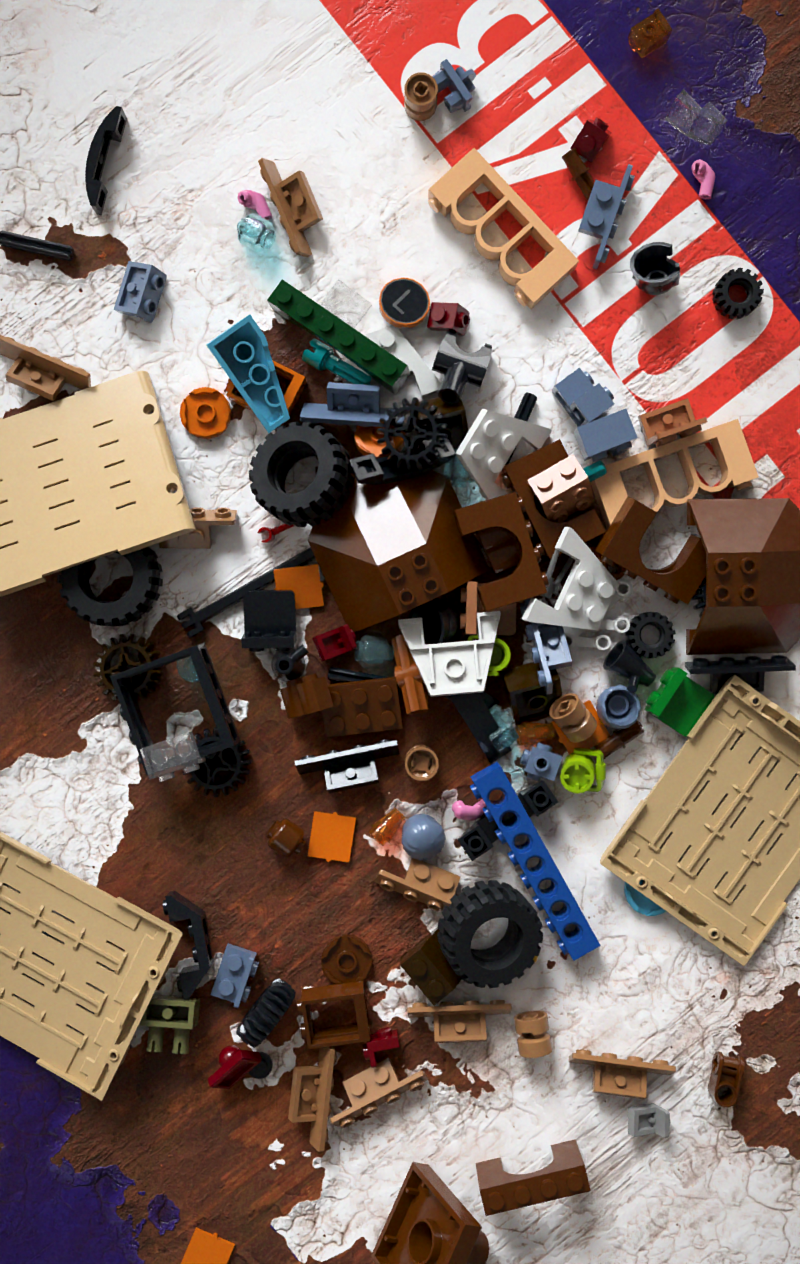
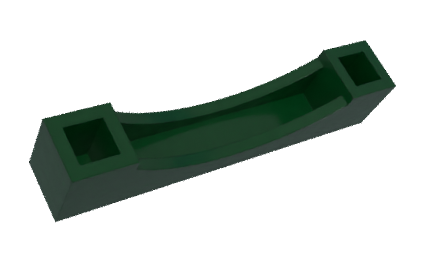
M283 279L267 299L274 312L330 345L394 395L398 393L411 375L407 364Z

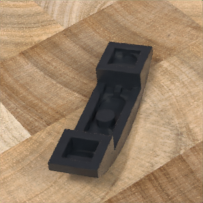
M120 106L112 109L98 127L91 142L86 161L85 182L87 196L95 213L101 216L108 190L100 180L111 140L121 142L127 117Z
M432 439L423 440L421 447L415 451V455L423 452L429 446ZM440 439V443L446 445V449L437 447L436 452L441 457L438 459L431 455L432 465H428L425 460H422L423 469H418L415 462L412 470L407 469L406 462L400 468L396 466L398 458L394 462H389V456L376 459L374 453L350 459L349 465L358 483L370 485L387 484L410 479L434 470L455 458L456 454L449 439ZM407 451L401 452L402 454L407 455Z
M479 693L448 695L490 764L512 751Z

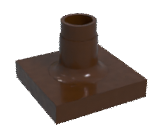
M412 1162L371 1254V1259L375 1264H486L489 1255V1243L485 1233L481 1231L482 1226L428 1164Z

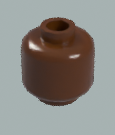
M287 818L281 821L276 820L266 834L268 846L283 857H289L293 853L299 854L306 843L303 840L304 830Z

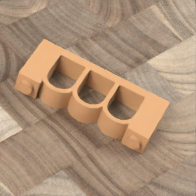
M475 148L468 152L428 189V203L436 213L441 212L444 217L450 213L452 224L461 233L475 234V248L482 257L492 261L499 260V274L505 282L515 286V298L522 306L525 307L527 305L532 310L576 269L579 260ZM483 183L499 202L478 220H465L459 215L457 207ZM507 209L523 226V229L502 247L489 246L482 239L481 233ZM531 235L548 255L529 272L523 274L514 273L507 266L506 258Z
M735 419L605 465L607 473L590 483L608 530L628 497L620 473L644 465L654 493V503L651 509L656 512L659 511L662 505L669 507L681 506L687 502V499H693L696 493L712 495L726 487L730 489L735 486L737 491L752 486L751 481L759 476L739 420ZM711 442L721 470V480L717 486H706L700 481L688 449ZM677 453L688 484L687 494L684 498H672L665 492L654 461Z

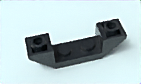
M544 780L517 793L529 818L534 814L538 817L558 803ZM505 813L502 817V822H511L514 819V813ZM485 815L457 839L471 861H474L494 847L492 843L499 839L495 830L499 829L495 820L489 822Z
M170 891L165 896L166 900H163L164 914L169 915L170 922L191 919L188 922V932L190 937H194L195 947L192 949L194 962L199 964L183 967L179 976H177V988L179 992L183 993V999L185 1000L189 999L214 960L205 911L178 892Z

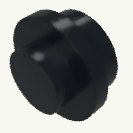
M260 1052L262 1061L248 1072L256 1079H263L272 1071V1059L264 1052Z

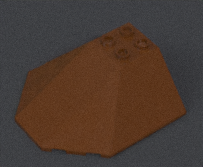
M433 470L410 479L375 485L360 484L354 473H350L354 477L353 485L348 487V490L351 492L348 499H343L341 502L343 507L339 511H333L331 513L332 517L327 521L321 519L319 520V525L312 526L307 540L345 623L354 632L407 612L452 591L490 570L475 535L463 538L460 536L453 513L455 510L462 508L448 476Z
M789 498L687 499V526L696 525L706 552V607L697 628L686 629V655L787 653L800 640V509Z

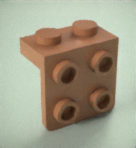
M688 398L638 416L647 446L655 443L656 447L678 439L677 435H680V438L696 434V432L702 430L701 426L708 422L706 417L695 420Z
M573 454L527 480L543 508L546 519L552 522H564L573 513L587 509L595 500L589 478Z
M466 582L465 587H461L460 603H465V613H460V629H464V634L478 635L477 613H482L484 610L477 587L487 583ZM516 603L488 611L501 612L497 635L515 634Z

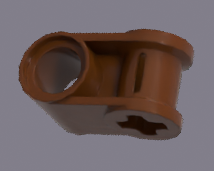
M716 1051L712 1059L708 1091L720 1106L731 1107L738 1099L745 1061L743 1057L737 1056L733 1058L724 1056L722 1052ZM723 1087H727L726 1094L718 1096V1091Z

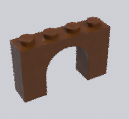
M560 439L505 465L502 469L504 474L501 475L507 489L511 488L512 492L516 491L517 497H522L526 512H523L526 518L525 523H530L533 534L538 542L535 544V547L538 548L541 558L545 557L546 561L552 559L556 549L555 546L564 527L572 528L584 543L606 532L595 509L563 523L545 519L536 509L534 492L527 480L569 457Z
M516 491L457 509L453 513L461 538L486 530L496 529L509 534L519 548V562L517 568L510 576L477 587L484 612L547 593L546 588L549 587L546 573H541L538 565L541 562L539 550L537 547L533 548L530 539L533 537L532 527L529 522L525 523L523 512H526L522 497H517Z
M628 496L595 550L602 554L600 560L612 567L616 563L624 567L621 572L634 580L637 575L645 579L643 585L655 592L658 588L666 592L664 597L678 604L679 600L689 604L706 576V552L701 538L691 534L677 558L670 565L661 569L646 568L640 558L639 547L643 535L657 512Z
M576 1140L550 1145L554 1158L553 1161L545 1168L532 1173L510 1174L505 1172L501 1157L476 1163L479 1190L485 1215L498 1214L591 1191L585 1164Z

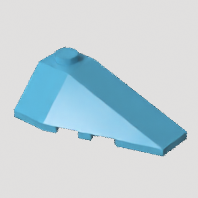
M250 314L205 344L268 433L290 419L266 337Z

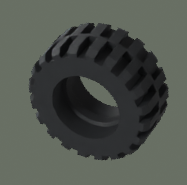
M305 421L302 425L299 422L289 423V427L285 425L278 427L276 433H269L265 437L266 441L263 445H258L256 448L258 453L256 457H252L250 465L253 466V470H249V480L253 482L250 484L251 492L255 495V500L260 506L287 525L291 526L294 524L296 527H306L307 523L310 526L319 525V520L324 519L327 521L332 517L331 513L333 511H339L343 507L341 502L343 499L347 500L351 493L348 487L353 485L354 477L350 474L353 473L349 465L350 455L343 445L320 425L315 426L313 423ZM318 457V471L312 483L300 492L286 494L285 480L291 467L303 458Z
M148 546L122 555L132 566L133 582L127 594L117 601H103L96 597L91 590L89 573L97 559L62 570L61 575H57V583L62 584L63 589H60L59 592L61 597L68 601L66 606L70 611H75L77 613L76 616L95 625L125 626L129 625L132 621L140 620L144 613L151 611L153 608L151 605L154 600L158 601L160 596L158 589L159 586H163V579L160 578V572H163L161 564L157 561L158 555L155 550Z
M489 880L488 884H485L484 881L475 882V886L472 888L466 886L461 889L463 892L458 896L455 894L450 899L452 903L444 907L442 911L444 918H440L437 928L440 932H438L437 938L446 960L463 981L468 984L473 983L475 987L485 988L488 985L489 988H498L501 983L505 986L513 983L512 979L515 977L521 978L524 975L523 971L527 967L530 969L535 963L533 958L538 956L541 950L538 944L543 941L542 923L534 907L510 884L505 882L500 884L497 880ZM494 918H508L506 933L498 943L482 950L471 948L472 938L482 924Z

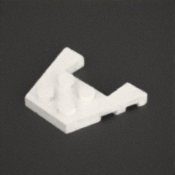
M391 325L364 335L408 365L410 373L414 375L421 397L439 391L441 382L398 327ZM347 358L348 364L364 372L361 368H359L356 364H354ZM373 378L370 385H380Z
M482 409L455 454L470 478L480 488L479 492L482 497L489 500L509 494L498 486L495 480L520 439L522 438L534 449H540L552 430Z
M564 527L555 548L575 559V563L554 608L538 599L531 598L522 620L598 631L619 583L572 528Z
M500 611L477 613L479 640L425 645L422 618L398 620L399 628L430 697L481 693L484 691L501 616Z

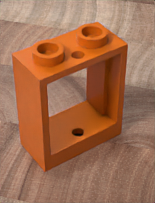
M273 361L276 374L291 381L284 394V400L290 416L307 381L305 376ZM229 380L226 386V395L229 400L252 411L244 398L239 396L240 393L232 381Z

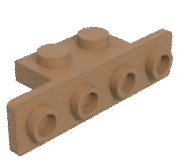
M265 158L259 159L261 177L269 187L271 192L270 199L279 211V220L288 233L291 249L297 255L311 256L312 252L304 231L323 220V217L305 173L299 170L282 181L276 164L273 161Z
M0 335V355L15 361L5 374L6 381L52 401L55 400L65 383L81 390L91 387V375L84 369L69 365L57 357L46 355L34 347L25 346L16 342L11 337Z
M201 507L191 508L190 512L196 530L160 542L159 548L211 549L210 525H235L237 510H230L226 507L217 508L216 510H204Z
M412 858L404 879L380 870L375 882L384 890L399 892L410 901H420L427 904L429 909L441 912L446 905L449 906L452 903L450 899L456 892L460 876L423 860L420 861Z
M491 1000L490 1004L481 1005L479 1001H465L464 1005L455 1006L453 1002H440L438 1006L429 1007L428 1003H414L412 1007L407 1008L408 1018L433 1017L434 1043L487 1041L485 1015L510 1014L512 1006L511 1003L505 1004V1000Z
M333 1046L319 1048L317 1066L294 1067L288 1119L292 1123L311 1121L309 1142L318 1152H324L325 1142L328 1140L327 1121L328 1116L331 1114L330 1094L334 1087L333 1066L337 1060L336 1050Z
M576 1050V1053H572L569 1056L568 1061L570 1063L593 1065L592 1093L638 1099L646 1098L647 1073L672 1075L676 1072V1066L668 1065V1061L653 1060V1063L643 1062V1058L628 1056L627 1060L617 1059V1055L613 1053H602L601 1056L591 1055L589 1050Z
M387 1058L377 1063V1067H370L343 1081L352 1107L331 1117V1124L341 1128L355 1123V1118L360 1115H371L378 1110L379 1105L385 1102L391 1104L401 1098L400 1094L408 1090L413 1092L424 1086L423 1082L429 1079L428 1075L421 1070L400 1081L391 1059Z

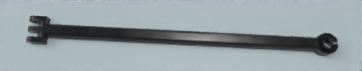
M311 547L203 609L195 612L193 607H190L178 614L177 618L179 621L187 616L190 618V620L182 624L183 629H187L192 625L195 627V629L187 633V636L191 638L204 631L205 628L202 623L241 602L246 591L262 590L274 583V569L304 566L316 559Z

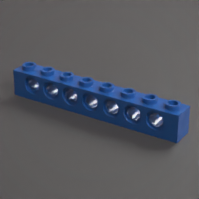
M495 762L470 776L474 783L470 785V788L477 800L482 797L486 807L482 809L489 822L495 820L499 829L495 830V833L502 845L506 842L509 845L511 851L507 854L514 867L520 865L524 872L520 875L527 889L533 888L536 895L532 899L539 911L543 909L546 911L548 918L544 920L551 933L557 931L561 939L556 942L563 954L569 953L573 961L600 947V943L500 764ZM493 790L502 791L500 799L496 801L490 800L489 795ZM505 813H514V819L511 822H502V817ZM526 835L527 839L524 844H514L517 836ZM533 857L539 858L536 866H527L529 859ZM551 880V885L547 889L539 888L542 881ZM555 903H564L559 911L552 910ZM568 925H576L575 929L572 932H564L565 928Z

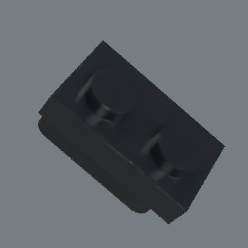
M246 591L243 594L245 632L241 638L242 648H249L251 652L264 651V648H275V651L283 652L294 648L297 641L294 591Z

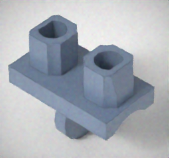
M445 59L440 63V70L432 76L438 85V93L448 87L452 93L444 97V103L449 112L453 113L461 108L466 112L471 109L470 101L473 97L470 92L476 88L472 83L476 73L473 69L465 72L462 66L454 70L448 59Z

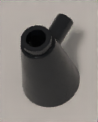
M625 640L618 642L610 650L603 664L605 670L629 679L627 690L631 693L637 692L639 684L649 687L656 678V674L653 673L651 668Z
M303 644L298 649L290 648L289 651H277L271 661L273 674L284 682L300 678L305 671L304 656L309 651ZM282 660L289 662L287 670L280 669L279 663Z

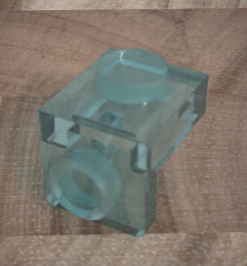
M496 704L489 711L500 729L491 734L489 739L497 751H501L511 746L519 738V735L512 726L515 721L507 710L502 712Z

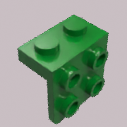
M672 667L661 677V685L657 691H653L650 694L644 710L682 736L688 737L689 732L714 699V695L687 677L688 673L678 667Z

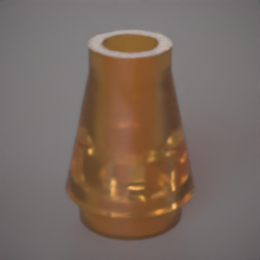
M521 722V725L515 726V737L519 746L524 745L528 747L554 738L555 730L552 723Z
M394 807L391 812L372 824V829L368 833L380 845L384 846L387 842H391L405 816Z

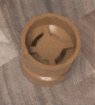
M417 72L407 79L404 86V109L407 115L416 121L430 119L437 108L438 85L430 74Z
M565 694L555 700L550 707L549 715L571 742L584 741L594 733L597 721L576 694Z
M423 744L410 748L405 756V769L409 776L418 781H427L437 773L439 767L438 757L431 747Z
M535 1010L515 1015V1030L520 1035L517 1039L519 1055L525 1058H537L550 1054L553 1049L551 1036L546 1033L549 1030L547 1013Z

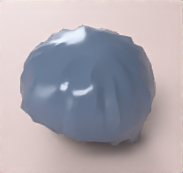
M619 684L605 689L597 699L596 710L601 723L611 729H625L637 721L640 715L641 704L636 693L629 692L627 687Z
M422 813L415 814L406 820L402 827V845L405 852L411 858L420 861L423 859L429 860L441 852L445 845L446 836L444 829L435 818Z

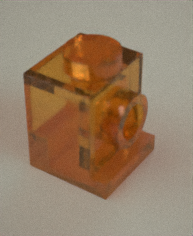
M659 8L630 30L628 36L629 45L634 52L639 54L641 59L667 43L672 32V28Z

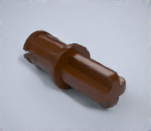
M573 148L561 158L573 176L572 181L577 182L585 198L589 200L594 180L588 172L590 168H586L576 148Z
M637 720L628 728L620 729L617 732L615 730L612 731L613 735L594 747L596 750H601L604 759H606V757L621 747L625 749L627 743L644 733L645 730Z

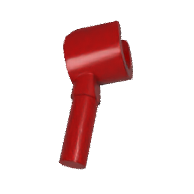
M282 524L272 529L267 527L260 528L258 530L259 534L266 530L269 532V538L261 542H272L275 539V535L294 527V524L291 526Z

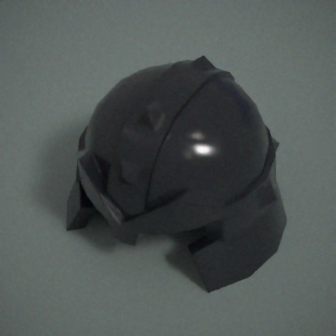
M652 242L640 247L631 257L630 269L633 273L632 278L636 281L635 285L645 293L661 295L679 284L680 265L674 260L667 258V256L673 254L672 244Z
M435 598L433 601L430 600L411 610L410 619L422 618L424 642L427 639V635L430 636L434 644L455 642V636L460 628V618L456 609L446 600L440 601Z

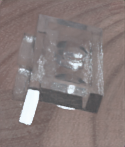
M192 732L140 749L149 780L159 777V781L162 782L174 778L175 771L183 769L184 774L198 770L200 769L199 763L206 761L205 756L200 757Z

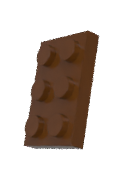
M395 677L328 684L334 707L322 710L326 737L403 729L398 684Z

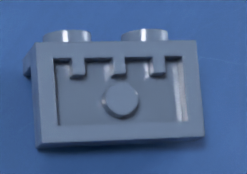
M128 261L113 310L120 314L140 317L146 322L152 323L167 275L153 265Z
M228 943L211 995L233 1002V1007L239 1008L241 1001L246 1002L251 989L250 986H247L249 976H255L259 962L255 961L257 953Z

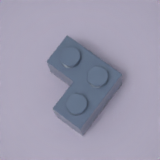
M580 367L552 389V393L577 427L600 419L615 404L612 401L614 397L611 391L606 386L602 387L600 383L593 386L594 380L586 371L583 372Z
M627 409L579 426L573 432L584 461L592 458L593 462L602 460L611 453L615 457L627 452V449L632 448V443L638 438Z

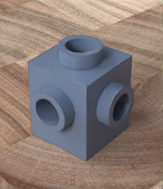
M538 742L537 746L530 745L528 750L524 749L520 764H523L522 769L528 772V778L536 781H542V778L555 781L563 756L551 752L553 747ZM542 758V764L537 765L538 759Z

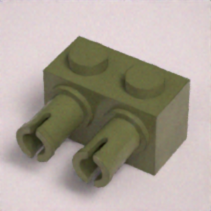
M153 995L140 1022V1026L149 1027L146 1051L163 1052L164 1028L167 1027L175 1029L172 1053L188 1054L190 1030L195 1028L199 1021L200 998L190 997L184 1000L180 996Z

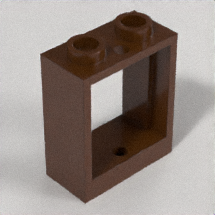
M364 981L302 989L301 999L297 1000L298 1016L303 1015L304 1023L300 1024L302 1039H307L308 1049L370 1041V1023ZM354 998L356 1024L314 1029L311 1004Z

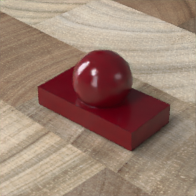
M235 1045L224 1047L219 1054V1064L221 1067L207 1079L209 1086L212 1088L230 1089L262 1061L260 1052L241 1050Z

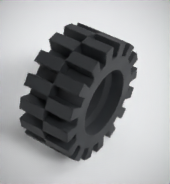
M738 268L736 271L734 269L729 270L728 273H725L720 278L712 294H715L712 300L713 303L717 302L716 310L721 309L723 311L721 315L729 314V319H733L735 316H737V319H741L744 316H748L762 301L763 297L761 295L764 293V289H760L763 283L761 280L756 281L758 277L756 273L752 276L750 275L752 270L747 269L743 272V268ZM741 285L745 288L747 298L744 302L737 303L731 300L729 297V288L731 286Z
M641 613L632 619L629 630L625 633V636L628 638L626 642L640 657L657 658L663 656L665 652L671 650L672 647L670 646L675 642L673 635H676V633L672 629L674 625L667 620L668 617L662 616L661 613ZM647 625H653L659 630L660 638L654 645H647L641 639V631Z

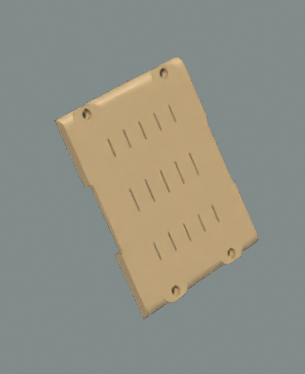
M136 371L74 392L75 395L5 419L0 418V503H2L0 504V548H2L0 549V597L46 582L44 576L115 552L125 555L196 530L148 372Z
M733 675L724 683L687 735L689 737L648 796L645 800L640 801L600 859V864L738 963L745 966L788 906L784 901L800 880V721L777 704L771 702L739 677ZM742 733V735H741V737L739 738V740L736 742V744L734 745V747L730 750V748L733 746V744L735 743V741L738 739V737H739L740 734ZM758 750V752L756 753V755L754 756V758L751 760V762L748 763V762L750 761V759L753 757V755L755 754V752ZM709 780V782H708L707 785L704 787V789L702 790V792L699 794V796L697 797V799H696L695 801H693V800L696 798V796L698 795V793L701 791V789L703 788V786L706 784V782ZM721 802V804L719 805V807L717 808V810H716V811L714 812V814L712 815L713 811L716 809V807L718 806V804ZM672 832V834L670 835V837L667 839V841L665 842V844H664V845L662 846V848L660 849L661 845L664 843V841L666 840V838H667V837L669 836V834Z
M0 832V907L6 910L0 909V1036L40 1058L36 1061L40 1066L102 1101L118 1067L122 1065L130 1049V1042L157 986L163 981L169 969L170 959L182 937V932L123 898H115L51 863L52 860ZM4 884H7V885L11 886L12 888H14V889L20 891L21 893H19V892H17V891L11 889L10 887H8V886H6V885H4ZM53 910L56 911L57 913H59V914L65 916L66 918H68V919L74 921L75 923H73V922H71V921L65 919L64 917H62V916L56 914L55 912H53ZM43 931H44V932L46 931V933H48L49 935H51V936L57 938L58 940L64 942V944L61 943V942H59V941H57L56 939H54V938H52V937L46 936L45 934H43ZM107 941H110L111 943H113V944L119 946L120 948L124 949L125 951L119 949L118 947H116V946L110 944V943L107 942Z

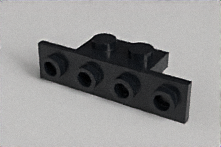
M773 655L771 659L747 656L745 660L721 657L719 661L695 658L693 662H685V668L690 674H710L711 693H718L724 683L733 675L739 677L756 691L764 692L765 672L796 671V665L783 655Z
M381 740L375 745H357L352 747L351 750H332L327 752L326 755L317 757L314 755L304 756L301 760L295 761V766L299 775L324 770L328 793H334L379 783L375 759L399 755L400 753L397 740Z

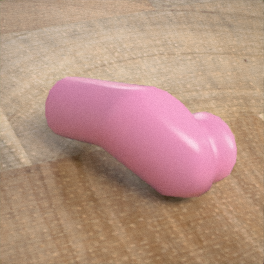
M696 160L692 164V173L701 184L699 198L711 199L715 172L705 161Z
M242 190L238 193V202L245 207L256 210L261 222H266L272 218L265 197L261 193L251 190Z
M483 799L473 806L465 805L463 801L459 800L453 803L452 811L458 819L473 821L484 814L482 808L486 807Z

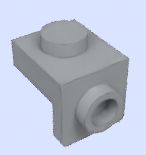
M654 1103L628 1107V1134L638 1137L656 1133L663 1138L669 1137V1111Z

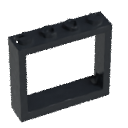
M205 642L110 676L114 687L112 692L118 697L121 705L120 714L123 720L127 721L130 729V741L134 746L136 745L139 753L138 762L139 764L142 763L147 776L230 748L241 741ZM191 656L221 740L159 761L129 678Z

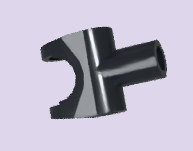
M449 330L440 344L432 371L445 375L438 391V397L443 402L453 405L460 402L467 383L481 387L490 362L492 345L485 343L484 347L482 346L477 352H466L457 345L456 332Z

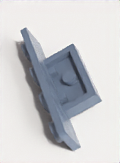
M628 164L620 187L599 180L594 182L578 229L580 233L602 239L592 267L594 269L598 268L600 262L605 263L610 248L605 246L608 238L613 239L618 224L614 223L616 214L621 215L626 203V199H622L624 191H630L635 176L630 173L633 165Z
M328 382L327 404L304 403L300 414V421L313 424L330 423L335 425H359L362 427H385V425L379 422L380 418L388 420L389 416L385 414V410L388 409L395 412V409L380 408L379 385ZM405 415L398 420L395 427H403Z
M531 599L520 603L522 617ZM528 622L529 625H526L525 628L528 641L533 640L534 648H531L534 664L539 663L541 670L537 671L540 687L545 686L547 694H552L553 683L549 670L572 666L563 626Z

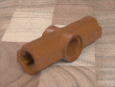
M403 635L396 636L391 639L397 664L394 668L397 684L402 689L407 715L425 713L430 710L425 684Z

